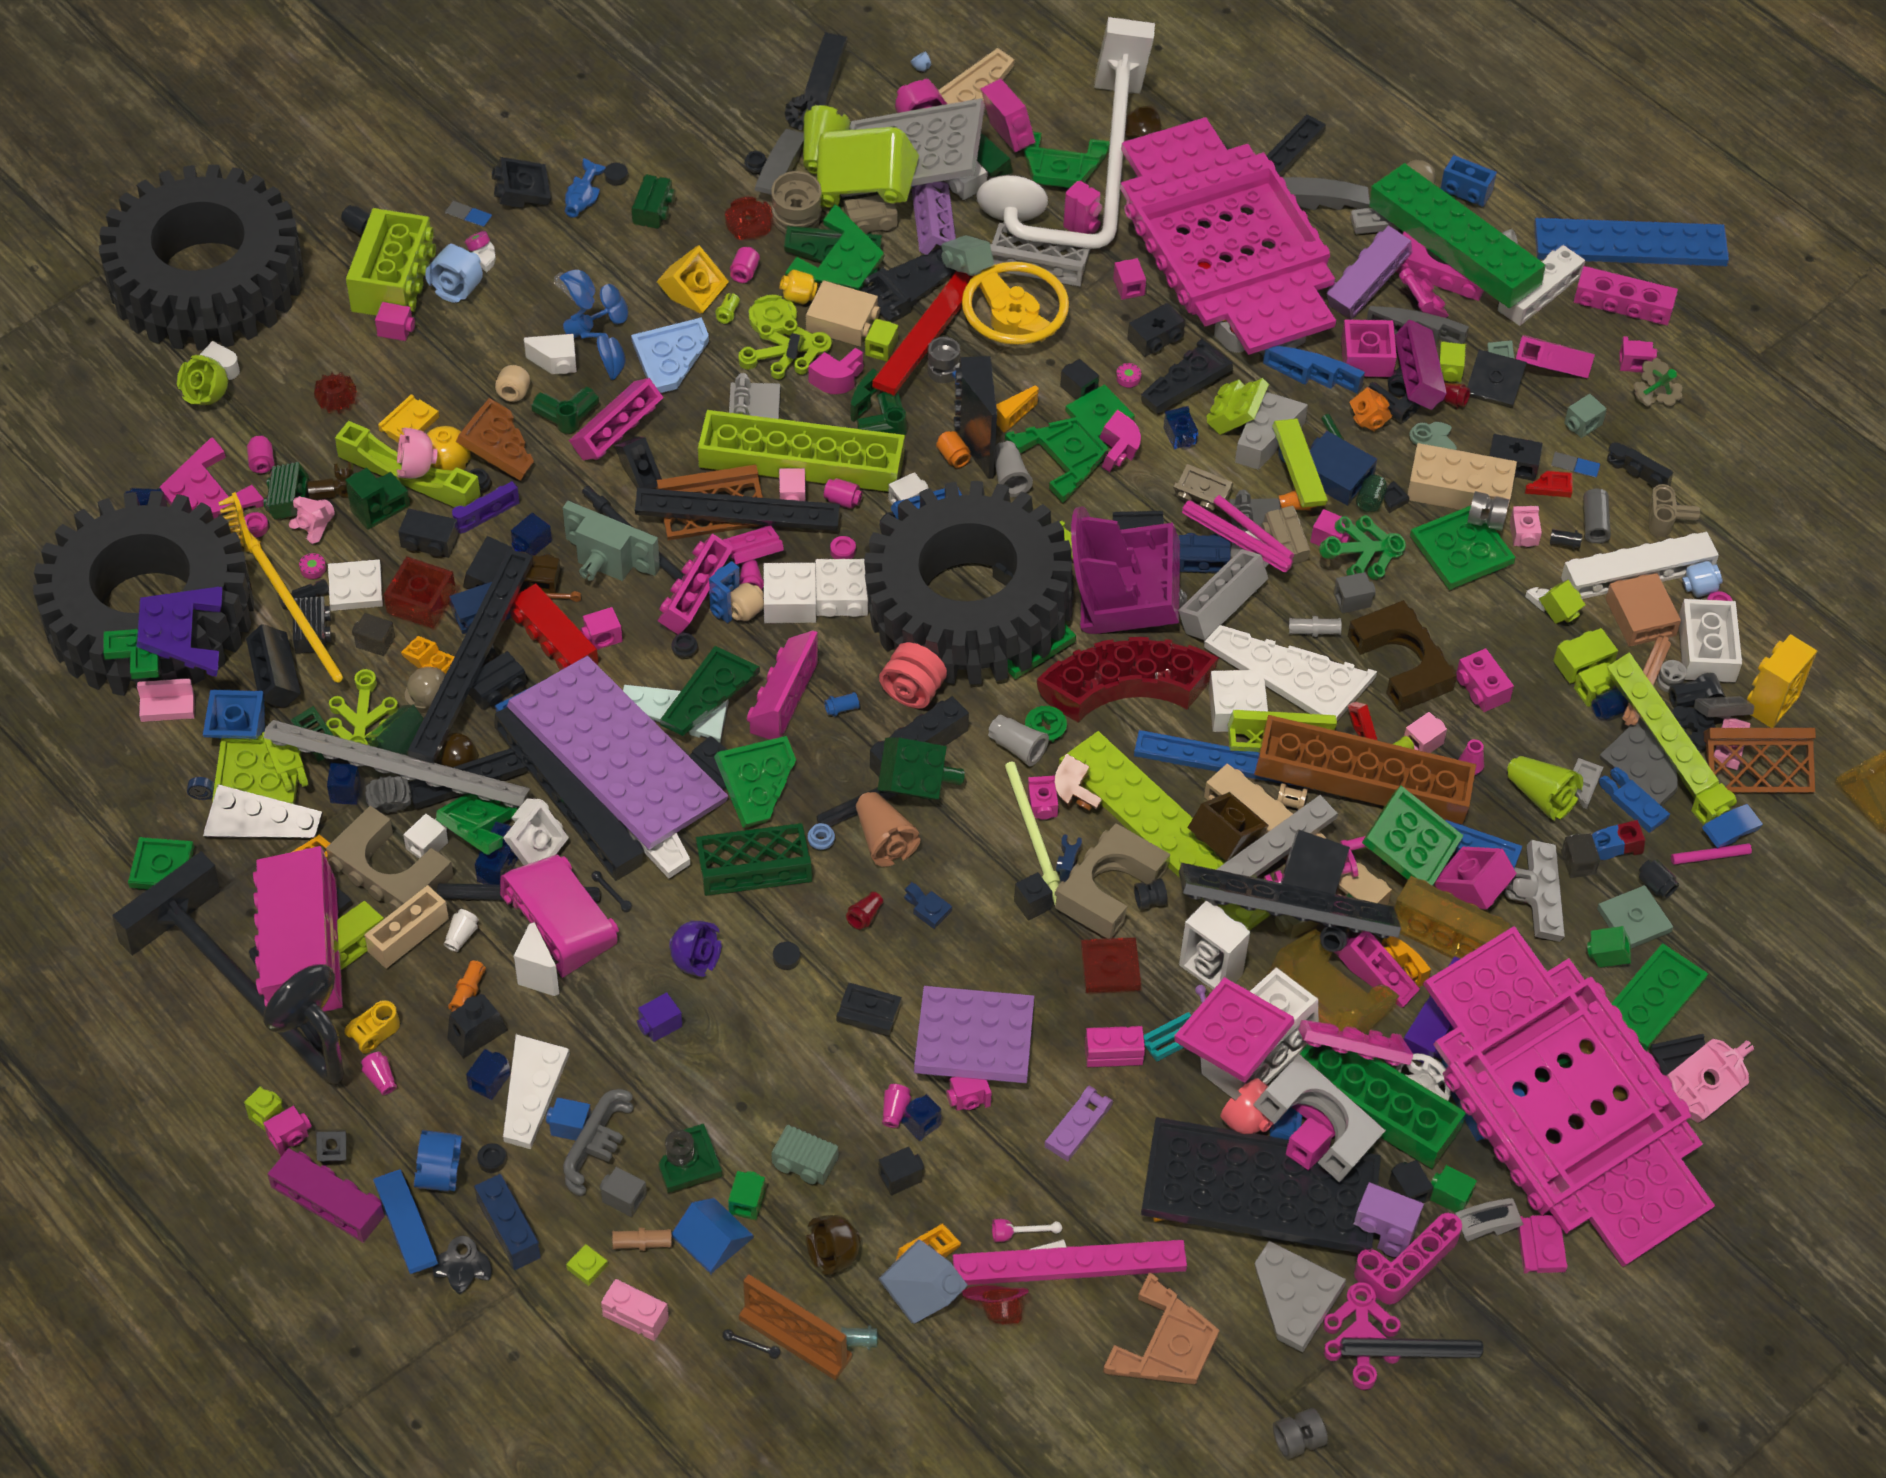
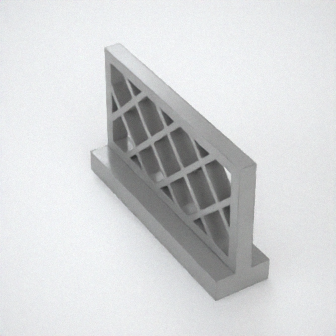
M999 223L993 243L990 244L994 265L1004 262L1034 264L1052 273L1061 283L1081 286L1090 248L1076 251L1073 248L1074 246H1052L1050 243L1029 242L1014 235L1006 238L1002 232H1010L1004 223ZM1020 241L1023 245L1015 247L1012 243ZM1043 245L1046 248L1042 251H1038L1036 249V247ZM1066 249L1069 254L1062 256L1059 252ZM1006 272L1016 275L1042 279L1036 275L1025 272Z

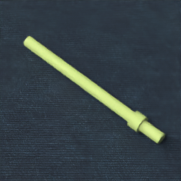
M1009 762L1005 764V768L1044 875L1042 878L1053 891L1052 899L1055 905L1057 896L1054 894L1061 881L1057 871L1053 870L1015 762Z

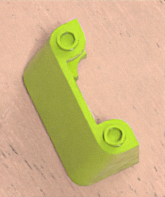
M895 127L823 132L820 135L817 150V181L821 186L822 192L821 206L831 208L834 205H838L840 201L839 194L878 192L887 203L907 202L919 154L906 134Z

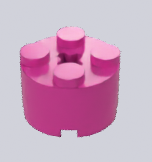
M924 79L901 86L898 89L895 109L897 113L946 105L947 102L936 86L929 79Z

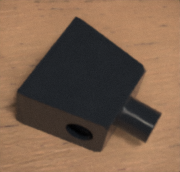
M479 994L476 997L467 998L464 1005L451 1012L449 1015L447 1038L464 1059L508 1030L496 1008L484 994Z

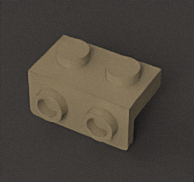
M1187 464L1179 482L1175 483L1173 488L1179 499L1186 502L1194 500L1199 502L1200 506L1213 512L1214 509L1222 511L1221 508L1213 503L1214 499L1221 495L1227 500L1234 484L1229 480Z

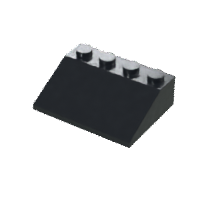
M991 356L960 357V368L955 369L956 383H959L955 384V399L959 400L954 401V431H959V436L969 448L971 457L987 478L994 479L997 409Z

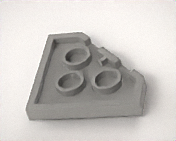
M1269 1241L1255 1262V1271L1274 1325L1276 1338L1303 1352L1345 1287L1346 1279Z

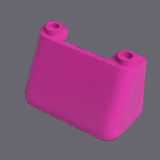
M556 854L503 874L501 876L500 895L508 905L513 902L514 908H519L530 923L535 922L550 955L553 954L554 958L559 961L556 964V970L563 978L617 944L616 933L619 932V929L613 919H607L573 874L571 864L567 858Z

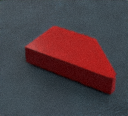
M1546 471L1535 482L1526 485L1525 494L1571 498L1572 473Z
M1359 702L1349 704V713L1354 730L1358 736L1377 740L1368 705Z

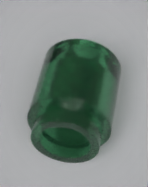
M1370 475L1363 481L1356 498L1357 505L1363 511L1375 512L1379 510L1387 492L1386 480L1379 475Z

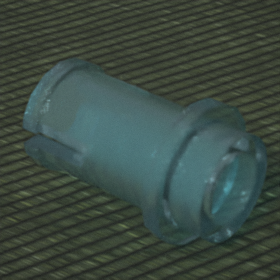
M868 1325V1328H841V1332L847 1335V1346H867V1349H871V1346H877V1328H872L871 1325Z

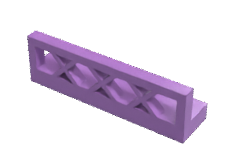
M943 181L915 185L912 189L919 252L928 255L936 244L941 245L956 239L949 186Z

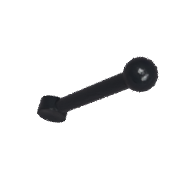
M594 871L591 878L594 881H598L620 903L623 912L631 911V902L624 901L602 878L600 871Z
M730 1329L724 1330L722 1334L724 1340H734L769 1353L772 1359H777L780 1356L781 1351L777 1346H764L735 1335Z

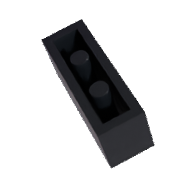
M261 624L246 638L257 691L264 692V702L286 708L301 694L287 632Z

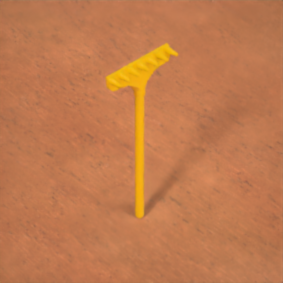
M236 492L232 493V496L218 502L219 506L230 504L220 509V512H230L223 517L226 520L232 519L228 521L229 527L234 526L230 528L231 533H237L245 552L250 551L253 553L332 679L337 683L341 682L343 675L265 555L260 541L248 530Z

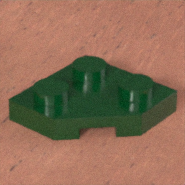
M704 1123L677 1131L666 1155H663L660 1160L659 1171L667 1193L722 1176V1169Z

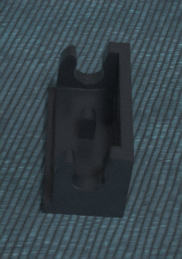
M884 267L864 280L866 285L871 282L873 283L862 289V292L878 296V307L881 308L880 315L885 321L893 323L911 313V296Z
M487 536L465 573L463 588L472 589L492 582L508 549L512 550L513 547Z

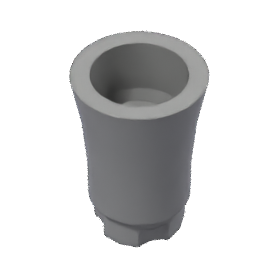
M1011 441L995 445L994 464L998 484L1009 486L1010 497H1017L1021 492L1026 493L1031 488L1033 480L1022 461L1019 450Z
M998 715L988 729V736L1019 757L1028 766L1035 765L1041 759L1049 741L1048 734L1029 728L1003 715Z

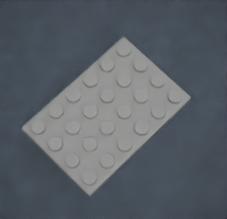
M982 98L856 120L851 121L850 130L895 127L902 130L919 154L911 186L968 177L975 174L985 104ZM873 192L841 194L843 198Z

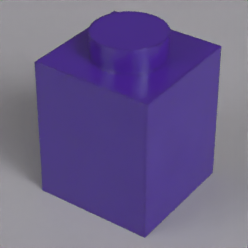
M668 993L638 1008L639 1020H637V1025L643 1035L648 1034L653 1042L682 1027L681 1011Z

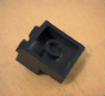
M500 157L497 166H494L492 169L491 177L492 180L497 181L494 187V197L499 198L501 205L523 208L525 202L549 204L551 197L546 164Z

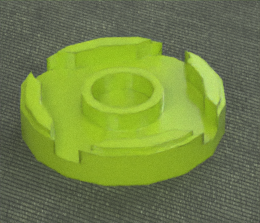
M779 295L760 297L754 301V305L750 306L749 323L753 330L758 333L761 324L770 323L773 326V331L784 335L785 333L782 330L783 321L787 318H792L797 322L796 307L793 302L782 299V296ZM763 330L764 333L770 332L769 330Z

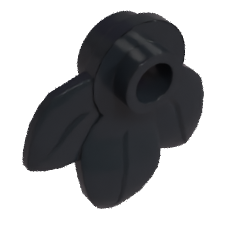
M467 1236L454 1238L449 1243L447 1251L437 1256L438 1264L433 1266V1276H447L450 1286L457 1294H462L469 1287L473 1277L489 1281L491 1278V1265L488 1257L477 1251L475 1242ZM461 1245L468 1248L464 1255L457 1253V1248Z

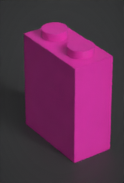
M1000 78L980 88L990 124L1013 151L1017 152L1033 144L1035 138L1026 106Z

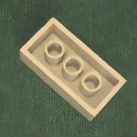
M1417 443L1407 495L1410 497V501L1458 510L1471 506L1475 491L1489 494L1491 499L1495 496L1510 499L1517 461ZM1482 509L1487 513L1490 512V509Z

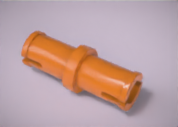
M470 961L463 978L457 982V991L448 1005V1008L452 1009L451 1012L464 1005L467 998L477 994V985L486 971V967L481 962Z

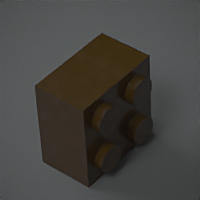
M1231 792L1203 802L1187 828L1194 833L1198 840L1206 843L1213 849L1219 858L1229 861L1261 838L1269 825Z

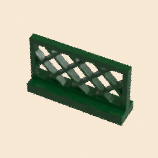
M802 823L696 837L705 896L812 882L811 859L808 854ZM798 833L799 835L793 843L784 838L787 834ZM763 837L771 839L766 846L757 841ZM733 841L745 843L740 849L730 845ZM778 843L787 847L782 854L772 850ZM714 844L718 848L711 853L704 849L703 845ZM751 847L760 851L755 857L746 854ZM724 850L733 854L728 861L719 857ZM793 851L802 855V857L787 858ZM766 855H769L770 857L776 859L764 862L761 861ZM739 858L748 862V864L734 865ZM712 862H715L722 866L718 868L707 869V867Z

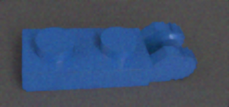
M1615 767L1610 771L1614 781L1606 775L1599 779V785L1612 797L1611 799L1634 820H1638L1639 824L1648 833L1652 832L1669 818L1670 813L1632 779L1630 780L1627 773L1622 771V769Z

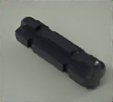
M322 579L316 581L315 585L308 584L292 590L291 595L296 599L314 598L318 594L319 596L328 594L329 586L326 580ZM279 596V602L281 604V607L283 609H287L283 600Z

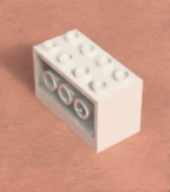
M1275 968L1250 992L1293 1016L1294 1024L1250 1078L1244 1083L1201 1057L1202 1074L1234 1100L1241 1095L1238 1090L1246 1083L1259 1078L1262 1082L1268 1084L1301 1053L1307 1045L1298 1030L1301 1020L1319 1022L1318 999L1278 968Z

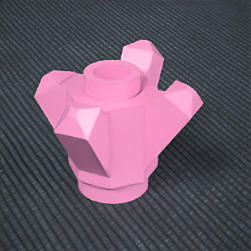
M304 497L294 498V508H297L298 512L297 517L290 520L289 527L305 529L308 532L307 540L311 544L319 542L327 523L334 517L332 504L327 500L316 501Z

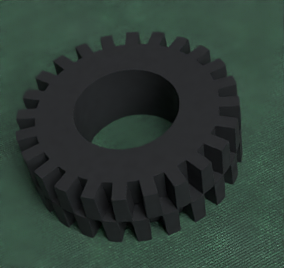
M194 165L184 166V179L177 181L174 180L170 170L158 173L161 185L158 188H155L147 179L137 184L139 199L126 192L119 198L121 211L111 208L107 213L108 227H101L100 239L102 245H99V253L112 304H115L117 314L122 321L128 319L130 328L139 335L146 329L149 341L160 344L168 334L171 346L175 349L183 350L188 337H193L197 350H205L209 345V337L214 336L220 337L223 347H229L234 345L232 332L240 330L244 337L250 340L258 336L257 320L267 328H271L277 323L276 310L287 313L291 309V295L298 296L300 293V277L304 276V268L296 221L293 218L291 206L288 201L282 202L281 192L273 186L266 190L264 179L258 175H254L246 183L244 170L234 167L227 178L224 179L220 165H208L205 177H197ZM217 243L238 250L226 262L205 270H182L166 264L178 252L198 244Z
M971 481L969 495L960 496L956 482L944 484L945 498L937 500L931 488L919 492V509L908 499H905L898 504V519L887 514L880 521L881 534L873 532L869 540L870 553H865L864 566L868 608L874 633L879 632L881 645L887 652L894 648L896 650L901 643L906 642L916 643L928 648L941 659L946 667L947 676L943 681L945 683H955L958 669L967 670L969 684H981V669L990 667L996 681L1008 678V660H1012L1021 672L1031 668L1032 651L1041 656L1042 659L1045 658L1051 651V638L1057 641L1062 639L1065 633V621H1070L1072 616L1073 574L1071 546L1069 540L1065 541L1062 524L1059 521L1051 522V511L1043 504L1033 510L1032 496L1027 493L1021 492L1010 503L1009 486L997 484L992 496L989 497L985 496L983 481ZM999 562L1013 575L1011 581L1001 591L977 601L951 600L938 595L927 586L943 570L963 563H982L994 566Z
M151 491L148 505L140 506L136 492L124 494L125 508L115 510L110 499L106 498L97 502L100 512L98 518L94 519L85 509L74 514L77 531L64 524L58 527L55 531L58 545L46 542L41 551L44 564L36 563L34 575L37 585H33V591L48 643L51 644L54 656L59 663L65 661L68 672L76 679L85 674L88 686L98 690L108 679L112 693L123 696L126 694L130 681H135L137 687L138 682L162 679L175 680L177 675L184 672L193 684L205 679L203 669L196 666L194 669L184 665L185 662L173 657L167 659L159 656V677L132 679L130 658L105 659L103 653L104 632L138 629L139 613H126L111 609L103 604L104 600L116 586L132 577L143 574L159 573L177 577L186 582L181 592L222 587L220 612L193 609L191 648L219 651V670L226 664L223 648L236 653L242 645L240 632H249L251 626L249 612L254 611L252 587L246 560L237 533H231L229 523L222 515L214 519L211 507L201 502L192 511L189 497L177 494L171 506L167 507L163 492Z

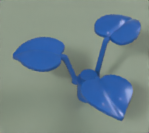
M568 271L559 278L565 283L573 300L581 310L572 315L571 319L564 322V331L566 334H573L574 338L579 336L582 339L587 337L597 338L598 351L610 380H613L625 365V354L620 343L614 337L609 338L606 333L588 332L593 328L592 320L607 313L614 324L625 322L628 317L626 301L614 285L606 284L600 290V299L606 309L592 316L584 315L583 313L590 309L595 302L593 298L595 294L594 284L584 271Z

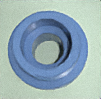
M823 823L814 825L808 833V842L815 849H827L832 846L835 840L834 831Z

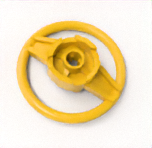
M1004 262L983 269L980 274L975 275L968 282L963 293L962 306L970 325L983 336L1004 344L1022 345L1038 341L1042 342L1047 337L1054 335L1067 317L1069 299L1063 284L1046 269L1024 262ZM1012 271L1025 272L1036 275L1048 282L1059 298V310L1055 319L1050 323L1039 316L1040 304L1035 297L1025 292L1019 286L1010 289L998 274ZM978 286H980L991 307V326L993 329L984 325L973 311L972 297Z

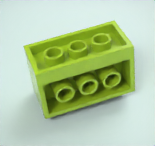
M376 208L372 209L346 277L351 312L377 316L382 302L411 307V311H415L416 297L418 293L421 294L426 269L430 265V259L434 258L436 253V244H433L432 241L434 229L430 227L429 217Z

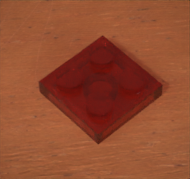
M1136 937L1081 940L1085 993L1141 990Z

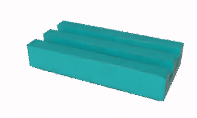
M1189 1012L1143 1035L1144 1045L1156 1062L1184 1048L1174 1042L1159 1051L1156 1050V1048L1175 1040L1176 1033L1181 1029L1179 1027L1183 1026L1191 1017Z

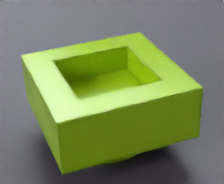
M585 1244L566 1264L568 1271L589 1286L608 1266V1261Z

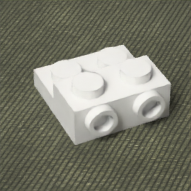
M528 798L513 815L512 819L515 823L503 837L523 865L556 855L569 838L563 830V825L554 818L549 811V806L543 800Z

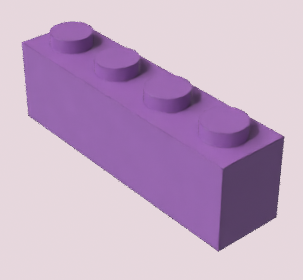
M1389 225L1383 232L1380 231L1369 248L1362 250L1358 260L1345 269L1342 278L1329 287L1327 292L1329 306L1352 320L1412 253L1411 240Z

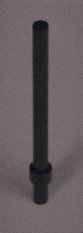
M590 486L583 488L582 493L593 503V507L600 514L604 513L609 518L631 526L611 507V502L604 496H599ZM659 552L660 567L675 581L678 578L682 579L684 574Z

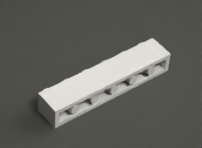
M1707 532L1692 533L1676 539L1669 538L1662 542L1646 543L1639 547L1623 548L1615 552L1596 554L1583 559H1572L1569 562H1565L1561 579L1563 582L1569 579L1573 587L1579 591L1581 599L1607 594L1610 583L1637 578L1640 575L1658 573L1662 582L1686 577L1687 567L1704 561H1709L1712 565H1715L1719 555Z

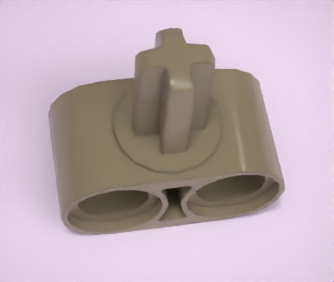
M1658 485L1653 489L1648 506L1650 532L1657 537H1666L1671 533L1675 519L1699 520L1700 508L1697 506L1677 505L1674 489L1668 485Z

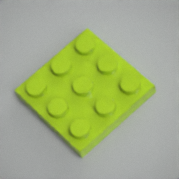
M259 736L257 739L221 738L213 799L219 784L295 804L298 775L288 776L292 783V791L286 792L281 779L277 776L263 736ZM298 750V753L301 758L302 751Z

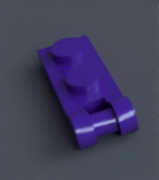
M513 482L498 487L495 491L484 497L477 498L465 507L456 506L453 508L452 516L454 519H457L459 533H465L518 505V487Z

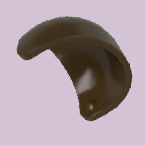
M1142 106L1126 115L1125 137L1129 140L1161 131V119L1156 108L1153 106Z

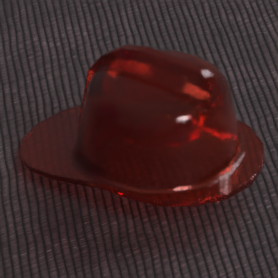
M977 1285L964 1289L962 1296L968 1300L980 1302L989 1320L999 1324H1014L1022 1320L1023 1296L1027 1295L1029 1290L1026 1288H1008L995 1285Z

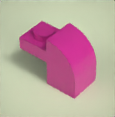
M855 348L840 362L824 352L808 366L809 383L829 394H842L854 388V376H858L863 370V352Z
M1119 410L1115 412L1104 426L1099 437L1112 447L1102 467L1110 472L1115 465L1120 467L1126 457L1132 461L1140 445L1141 435L1138 426Z

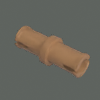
M643 1227L639 1228L638 1231H612L613 1249L639 1248V1251H645V1248H671V1229L645 1230Z

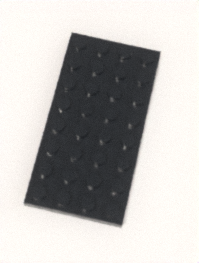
M1156 1117L1141 1215L1360 1253L1364 1250H1372L1373 1233L1366 1232L1359 1226L1354 1225V1221L1368 1184L1372 1183L1378 1186L1381 1155L1365 1153L1339 1182L1318 1163L1320 1159L1307 1170L1287 1156L1288 1139L1259 1134H1242L1235 1130Z

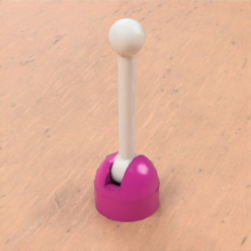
M993 1219L992 1221L994 1242L1007 1241L1016 1232L1052 1231L1053 1233H1060L1062 1230V1225L1059 1222H1054L1052 1225L1013 1227L1012 1223L1006 1219Z

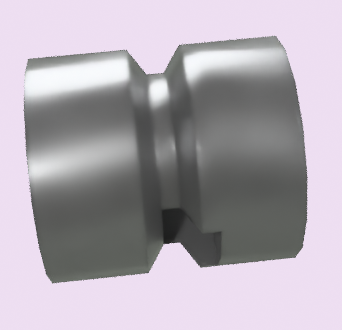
M938 337L929 344L928 375L935 382L950 383L955 380L952 373L956 368H960V346L957 341L949 337Z
M1475 491L1467 523L1479 526L1487 523L1488 528L1502 531L1510 499L1499 496L1491 499L1489 494ZM1482 509H1490V512L1487 513Z
M1314 1408L1297 1413L1295 1419L1286 1417L1273 1423L1276 1443L1286 1459L1303 1454L1305 1448L1313 1450L1327 1444L1328 1438L1325 1426Z

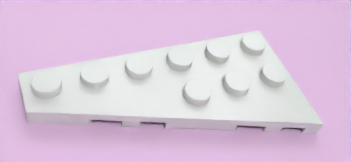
M1221 625L1206 639L1204 648L1239 670H1263L1265 686L1308 713L1336 715L1337 721L1348 710V705L1356 701L1376 678L1377 671L1368 669L1366 672L1354 668V664L1347 662L1344 665L1330 661L1327 656L1289 646V648L1275 645L1276 641L1269 639L1261 641L1251 638L1249 633Z

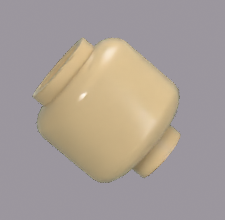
M517 365L504 367L496 380V392L506 401L517 402L526 395L530 385L529 374L525 369Z
M742 583L731 592L732 618L749 621L764 608V593L758 586Z

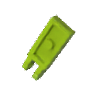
M263 738L277 776L281 779L285 791H292V783L288 776L295 774L298 775V780L302 787L307 786L308 781L304 772V765L297 747L288 744L277 745L272 743L270 739Z

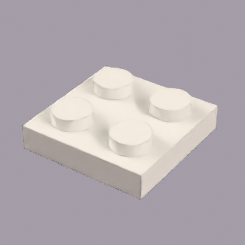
M380 559L328 564L331 611L383 606Z

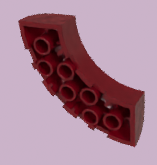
M1129 637L1126 641L1114 642L1113 639L1094 643L1093 647L1083 651L1078 649L1072 653V656L1063 661L1058 660L1037 679V688L1050 706L1059 709L1064 715L1077 723L1096 708L1125 698L1145 697L1160 699L1188 710L1208 685L1211 671H1215L1217 667L1218 657L1192 645L1185 647L1173 644V640L1169 639L1154 641L1149 640V637Z

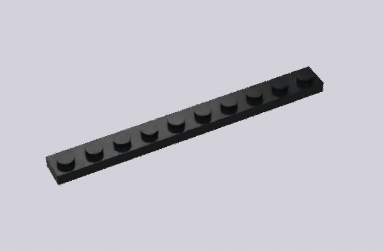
M508 549L408 749L409 757L434 764L533 564L532 555Z

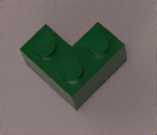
M365 468L345 479L351 512L367 530L410 507L408 490L392 472L376 478L368 468Z

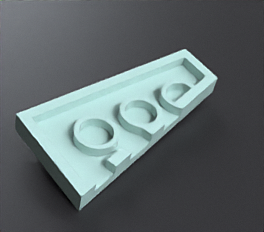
M624 685L623 689L653 721L659 722L681 692L678 690ZM728 700L689 731V735L698 738L700 736L707 738L712 736L721 743Z

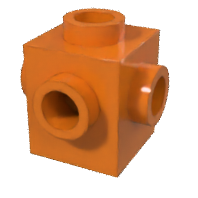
M1368 387L1349 402L1355 413L1354 419L1362 428L1366 427L1375 431L1392 417L1388 409L1390 405L1387 399Z

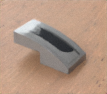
M1513 1198L1487 1202L1456 1212V1216L1462 1222V1232L1467 1242L1495 1231L1496 1235H1500L1524 1225Z

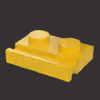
M411 394L378 424L379 431H384L388 437L399 443L400 435H404L402 428L417 429L424 432L439 418V411L422 400H416L414 395Z

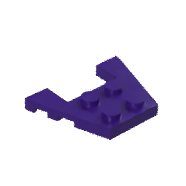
M222 587L140 598L136 647L167 659L173 657L185 662L184 665L193 669L195 666L206 670V674L216 677L219 651L191 648L193 609L220 612Z

